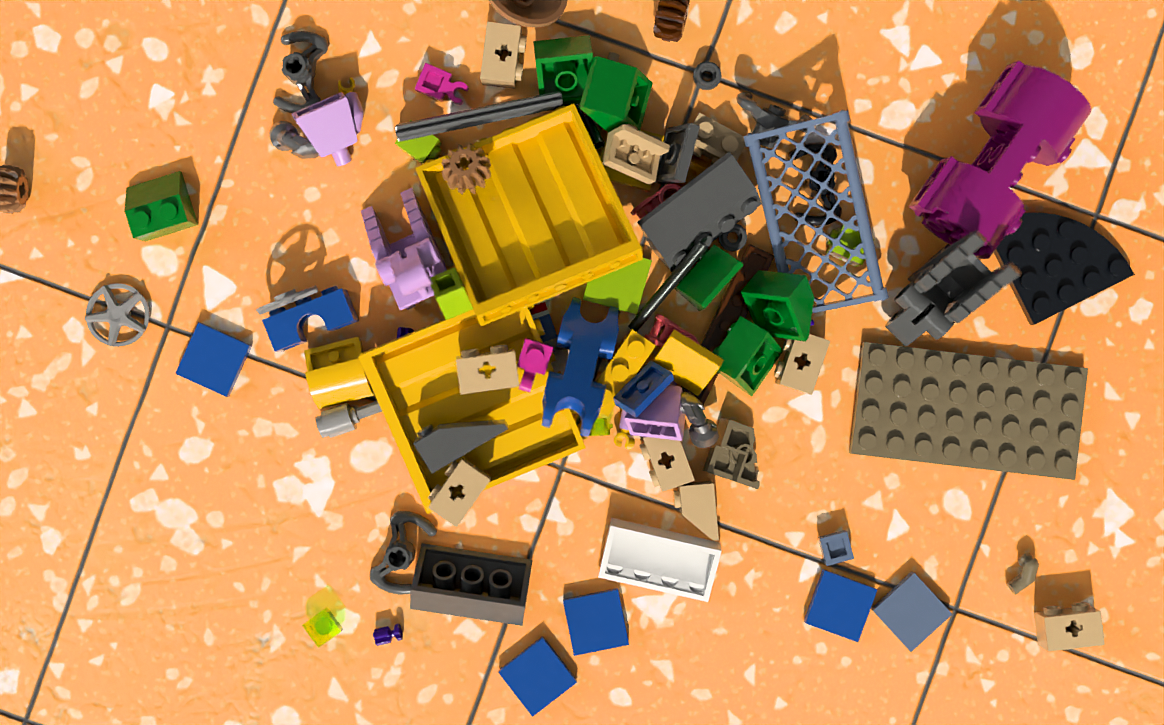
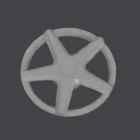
M115 283L104 285L93 294L88 302L84 318L90 332L97 340L108 346L121 347L134 343L144 334L149 324L150 312L146 299L137 289L126 284ZM125 289L131 291L134 295L123 303H118L111 290ZM103 294L108 307L107 310L92 313L96 300ZM139 301L142 302L145 311L143 324L131 317L130 310ZM93 322L109 323L108 339L99 334ZM121 326H127L138 331L133 338L117 342Z
M315 285L299 292L293 289L275 296L274 302L257 308L256 312L261 315L319 292L318 287Z

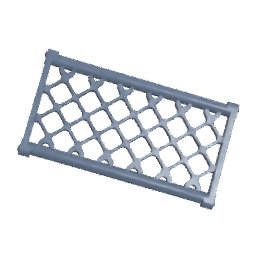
M844 109L825 117L761 133H748L746 136H743L745 146L749 147L777 271L792 274L796 269H801L811 276L809 284L817 279L828 287L822 299L814 297L817 305L813 306L812 313L872 301H884L889 298L887 287H883L848 122L850 121L848 110ZM835 120L837 129L827 136L816 130L815 125ZM803 128L808 130L800 143L792 140L786 134L787 132ZM811 132H815L825 139V144L819 153H813L804 146V142ZM837 133H838L839 140H837V139L835 138V136H836ZM775 135L779 136V140L772 150L764 147L761 148L759 139ZM782 139H786L796 146V151L790 160H785L776 154V148ZM828 143L841 146L843 158L836 164H831L821 156ZM799 150H804L814 157V161L807 171H803L793 164V160ZM771 157H775L785 164V169L779 178L767 176L765 163ZM817 161H822L832 169L824 182L819 181L810 174ZM788 168H793L803 175V179L795 189L782 181V177ZM834 172L847 174L849 186L841 193L828 186V181ZM807 178L820 185V190L814 199L807 198L799 191ZM778 185L785 187L792 193L785 206L777 203L774 204L771 191ZM824 189L829 190L838 197L836 204L831 210H827L817 203V198ZM795 196H799L809 203V208L801 217L791 212L788 208ZM841 200L853 202L855 215L848 221L834 214V210ZM812 207H817L827 215L820 227H815L806 221V215ZM784 213L798 220V225L791 234L780 231L778 219ZM829 218H835L844 224V229L837 238H833L823 231V227ZM801 224H805L815 230L816 234L809 244H804L795 238V233ZM848 228L860 233L862 243H859L854 249L849 248L840 241V238ZM818 235H823L833 242V246L826 255H822L812 248V244ZM790 241L796 242L805 250L798 261L786 259L784 247ZM835 246H841L850 252V257L843 266L836 264L829 258ZM807 252H812L822 259V263L815 272L801 265V261ZM855 256L866 260L868 270L860 277L849 272L846 268L850 260ZM824 263H830L839 270V274L831 283L818 275ZM843 273L854 278L857 282L850 293L843 292L835 285ZM860 284L872 288L873 294L853 297L854 291ZM831 290H835L845 297L843 300L824 302V299Z

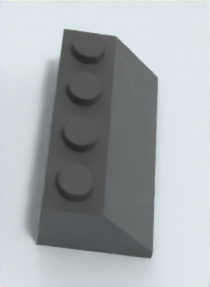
M728 152L637 223L653 252L673 272L699 240L709 247L715 239L723 233L730 231L736 223L747 215L752 214L762 203L755 186L734 156Z
M422 543L410 589V609L523 626L533 560Z

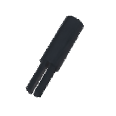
M579 102V105L578 103L575 104L595 149H599L605 142L593 119L579 108L581 103Z

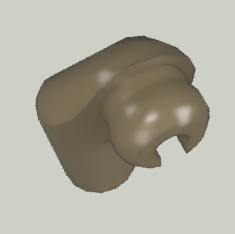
M1025 553L1019 557L1018 563L1023 567L1021 573L1006 583L1015 595L1035 581L1039 563L1030 553Z

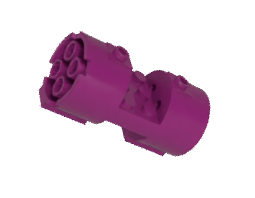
M1019 60L1006 66L974 112L980 117L983 128L991 137L972 165L957 161L952 156L942 159L908 206L915 211L916 216L921 217L922 215L924 217L921 223L931 233L949 245H952L967 234L978 230L987 239L982 246L973 252L980 259H989L1005 235L1013 234L1022 223L1020 218L1025 212L1024 204L1011 188L1022 178L1023 173L1021 170L1025 164L1034 162L1049 166L1065 161L1072 151L1070 147L1075 141V135L1091 113V106L1086 97L1067 80L1043 68L1025 65Z

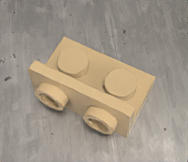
M699 112L693 123L699 125L700 128L692 155L696 157L704 155L712 160L711 164H714L730 152L737 161L745 147L744 137Z

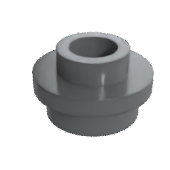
M709 61L697 65L693 73L695 85L702 90L716 88L721 81L720 68L715 63ZM708 72L711 74L712 79L705 81L702 78V74Z
M735 224L730 231L719 236L720 245L725 250L731 252L743 248L747 241V233L739 224ZM729 233L737 235L735 243H731L728 240L727 236Z

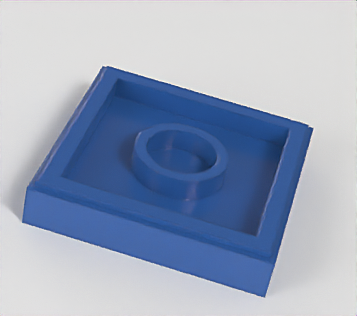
M198 322L175 374L225 397H229L252 345Z
M822 569L804 622L838 636L859 642L877 589Z
M618 588L563 599L574 656L629 645Z
M544 636L498 671L532 717L577 683L575 676Z

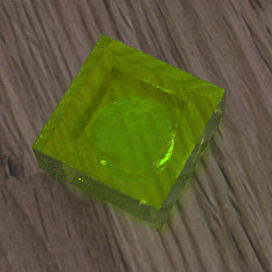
M328 607L302 625L318 648L343 630Z

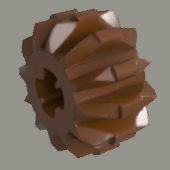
M660 0L653 27V33L656 38L667 42H678L682 38L690 0Z

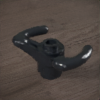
M813 142L804 144V146L813 153H819L825 143ZM827 144L821 154L822 158L833 164L837 158L835 147ZM796 148L789 152L790 159L795 153ZM799 150L794 160L809 153ZM819 161L817 167L810 171V174L819 181L824 182L832 169L827 164L824 167L825 163ZM834 173L828 181V186L834 189L836 184L834 182ZM809 178L803 182L805 192L810 197H816L820 190V185ZM827 189L822 190L818 197L823 207L827 210H831L837 202L834 193ZM838 203L834 214L841 218L842 208ZM796 212L795 214L801 217L805 213ZM807 214L806 221L814 226H821L827 215L814 216ZM829 218L825 225H829L838 220H836L835 218Z

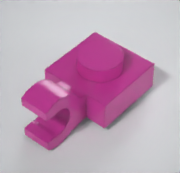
M525 338L517 363V367L524 369L519 385L520 390L530 393L536 373L545 375L553 346Z

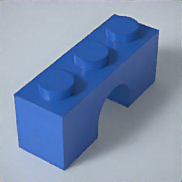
M333 286L321 291L322 296L312 300L311 296L297 300L295 302L296 307L288 310L285 307H280L270 311V317L263 319L262 322L274 352H283L306 343L307 339L303 327L305 321L313 315H318L323 319L328 331H336L358 322L359 319L348 291Z

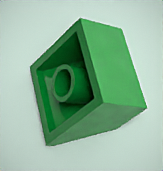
M590 35L533 41L539 95L559 91L563 98V106L579 104L593 59Z
M181 171L126 188L124 211L133 239L146 242L198 225Z
M715 244L702 254L696 261L698 263L691 271L689 270L675 288L679 294L699 311L705 309L743 266L739 260Z
M758 270L741 291L754 324L768 331L772 337L806 342L809 338L814 295L807 276Z
M742 316L730 326L725 340L713 351L715 355L724 360L717 372L751 397L783 352L782 348L768 331Z

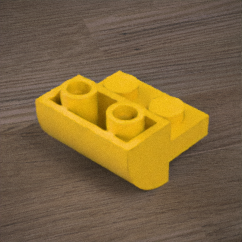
M359 336L304 350L307 372H305L312 399L318 409L374 395L358 357L364 352Z

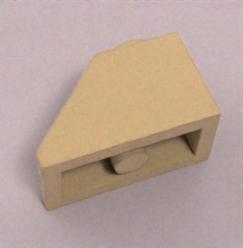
M701 481L678 486V491H673L674 507L679 508L680 513L713 541L719 540L714 483L712 481Z

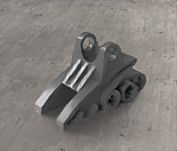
M975 230L952 245L947 244L907 279L911 283L904 287L894 299L902 308L889 319L885 327L904 346L911 344L926 331L935 340H938L952 328L955 322L958 324L987 300L1001 291L1002 288L1016 279L1021 271L1012 263L1003 265L994 271L988 269L973 254L987 240L978 230Z

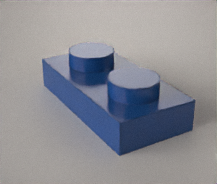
M651 360L613 397L615 405L637 418L674 380L673 373Z

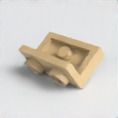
M625 124L608 132L603 164L646 184L656 182L660 156L669 152L670 145L662 142L656 136L638 131L633 125Z

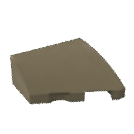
M720 418L717 426L719 437L717 442L710 447L703 471L759 489L760 482L756 480L754 464L757 463V454L753 448L755 442L754 428L730 419Z

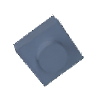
M846 530L818 537L826 566L854 559Z

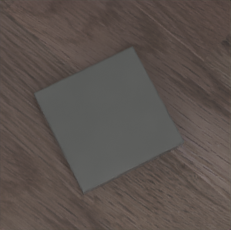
M688 123L666 129L663 142L670 145L669 152L660 156L656 182L654 183L664 185L685 182L700 128L699 125Z

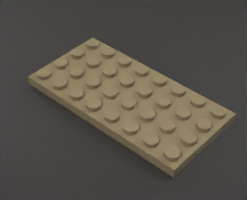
M862 342L849 453L1075 480L1088 368Z

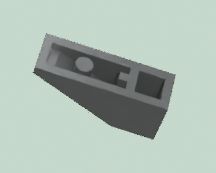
M505 419L439 424L436 427L430 424L417 432L418 437L415 438L414 445L431 473H434L506 431L508 424Z

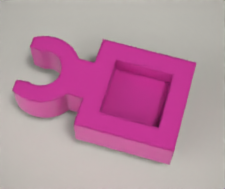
M425 63L415 86L417 92L440 102L447 95L456 105H462L463 101L455 97V92L458 89L468 92L469 88L460 81L451 83L453 77L451 73L428 63Z

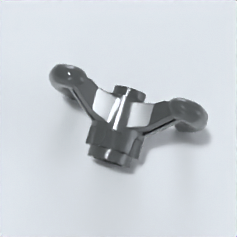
M295 31L281 36L280 39L283 45L295 42H310L312 44L304 52H294L285 56L282 60V73L290 82L298 86L306 100V103L301 105L288 102L280 96L274 97L273 104L291 114L321 101L314 90V77L316 75L317 60L328 51V42L324 37L313 32Z
M741 92L736 97L737 103L742 108L748 110L756 121L752 134L813 120L808 115H802L797 121L789 120L785 115V109L770 104L769 108L764 107L761 109L756 101L752 99L753 96L749 92ZM807 128L799 129L805 133L808 131ZM775 135L759 139L760 145L774 148L775 143L779 140V136Z
M397 511L390 518L392 539L384 555L383 562L378 566H374L370 570L369 575L370 581L379 589L397 595L410 594L412 584L392 583L385 579V575L391 571L407 569L415 559L416 553L413 544L407 540L404 524L406 522L416 524L429 536H435L437 533L436 527L428 519L410 511Z

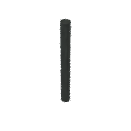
M699 240L631 321L628 325L631 330L638 332L707 250L708 246L704 242Z

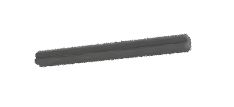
M556 91L396 124L395 133L398 141L420 138L554 110L563 106V98L561 93Z

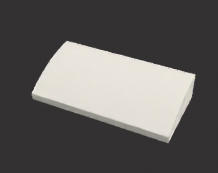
M611 518L598 577L708 602L722 552L721 542Z

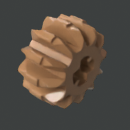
M470 143L467 149H463L458 144L457 152L448 150L449 158L442 159V166L444 168L442 176L444 180L448 181L447 184L452 190L457 188L459 193L463 195L466 189H470V192L474 194L477 185L485 188L484 179H490L491 172L489 168L491 163L489 158L485 157V152L481 148L475 150L474 145Z
M12 165L0 166V212L7 214L20 213L26 207L29 190L27 187L28 179L25 177L24 170L19 167H13Z

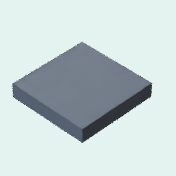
M913 571L871 608L910 652L952 615Z

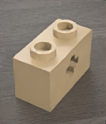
M487 22L480 74L482 85L516 89V81H522L523 64L519 63L520 53H525L527 36L522 35L521 26ZM503 51H508L509 56H506L505 61H501L500 56L503 55Z
M809 334L806 342L785 339L783 350L786 353L783 362L778 361L774 377H777L775 384L812 395L830 341ZM802 355V360L806 361L805 366L798 367V363L794 362V358L801 357Z
M497 345L490 347L491 352L479 353V349L461 351L462 356H456L460 393L468 394L518 387L519 380L514 348L508 349V345ZM489 361L490 366H496V368L491 369L490 375H485L484 370H479V368L483 367V362Z
M642 436L644 443L639 446L644 460L650 459L654 470L649 471L654 487L660 486L661 491L664 492L695 481L681 441ZM663 452L673 457L669 460L670 465L666 467L663 463H658V460L662 458L661 453Z
M464 457L459 463L455 460L445 472V475L449 477L443 486L437 484L428 496V499L432 501L428 508L456 528L491 480L490 475ZM460 483L464 486L462 489L464 495L458 494L455 497L452 495L453 488L450 486L457 487Z
M1073 603L1071 608L1061 609V606L1043 607L1044 611L1034 612L1037 644L1048 652L1105 645L1101 611L1091 607L1089 603Z

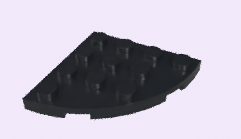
M1041 212L1024 213L1020 218L1022 223L1013 234L1005 235L994 251L1000 266L1012 263L1021 271L1020 275L1009 284L1030 325H1035L1135 275L1126 259L1108 239L1081 222L1056 214Z

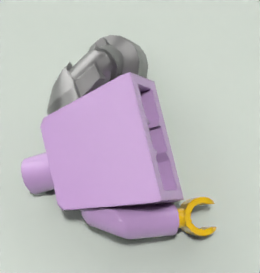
M349 77L350 88H344L339 80L338 94L292 113L293 118L306 135V138L300 136L297 129L287 121L275 123L269 132V138L273 146L281 151L292 150L290 153L301 159H315L319 156L325 157L331 154L336 166H343L351 162L352 158L347 147L358 142L357 134L361 131L364 114L358 95L354 92L355 80Z
M672 381L637 418L622 409L619 424L621 432L615 435L614 444L617 447H621L622 440L626 437L625 449L631 450L635 445L632 435L682 441L685 415L689 422L692 423L689 428L691 442L699 448L710 447L717 442L719 434L715 422L706 419L703 412L706 409L703 404L690 393L683 392V389L680 386H676L677 383Z

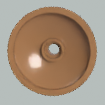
M489 0L493 8L507 20L521 26L533 28L548 26L557 21L563 14L568 1Z

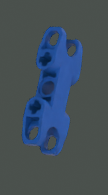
M573 297L568 310L563 316L556 347L570 351L564 374L549 371L542 400V426L550 428L554 415L559 410L572 409L582 419L580 435L589 437L592 426L599 416L606 389V384L592 380L598 357L612 360L619 332L618 308L610 306L606 319L599 323H591L586 321L580 313L581 299Z

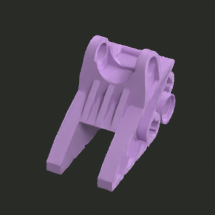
M412 188L400 194L413 234L389 244L373 206L361 210L371 251L376 260L377 271L386 286H390L400 310L405 308L409 310L415 307L416 303L434 296L430 277L447 270L443 256Z

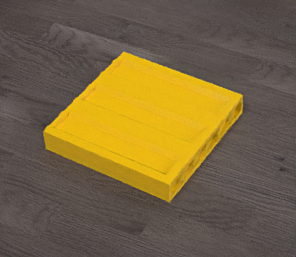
M575 104L560 106L547 115L533 117L527 123L517 127L506 128L500 134L490 138H481L472 144L475 150L480 148L484 150L485 157L489 158L491 163L489 168L491 172L490 179H484L485 188L477 185L474 194L470 192V189H466L462 195L457 188L453 190L449 188L448 181L444 180L442 176V170L444 169L442 159H448V155L438 159L427 160L421 166L415 168L480 326L643 260L642 247Z
M533 305L483 326H480L472 309L451 319L440 320L367 350L358 356L427 514L433 512L428 508L432 502L428 499V496L437 484L440 486L444 485L449 478L445 475V472L452 464L451 462L431 473L415 447L414 441L418 437L417 432L430 424L436 427L439 424L506 420L508 424L506 431L455 460L459 463L464 457L491 476V480L484 490L586 448L583 440L588 439V437L580 435L582 423L576 425L573 414L577 413L572 409L559 410L554 415L550 428L542 426L544 390L549 371L554 372L551 362L556 361L553 352L551 353L545 375L536 373L530 393L520 390L519 386L468 394L460 393L456 356H462L461 351L479 349V353L491 352L490 347L508 345V349L514 348L517 366L525 338L542 342L540 336L545 333L539 318L533 320L529 311L534 308ZM489 361L483 362V367L479 368V370H484L485 375H490L491 369L496 368V366H490ZM517 367L518 380L520 385L524 369ZM460 483L457 487L450 486L453 488V496L456 497L458 494L464 495L462 492L464 486Z

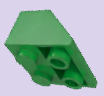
M599 56L593 57L579 108L607 132L625 124L633 125L640 131L653 82L636 67Z

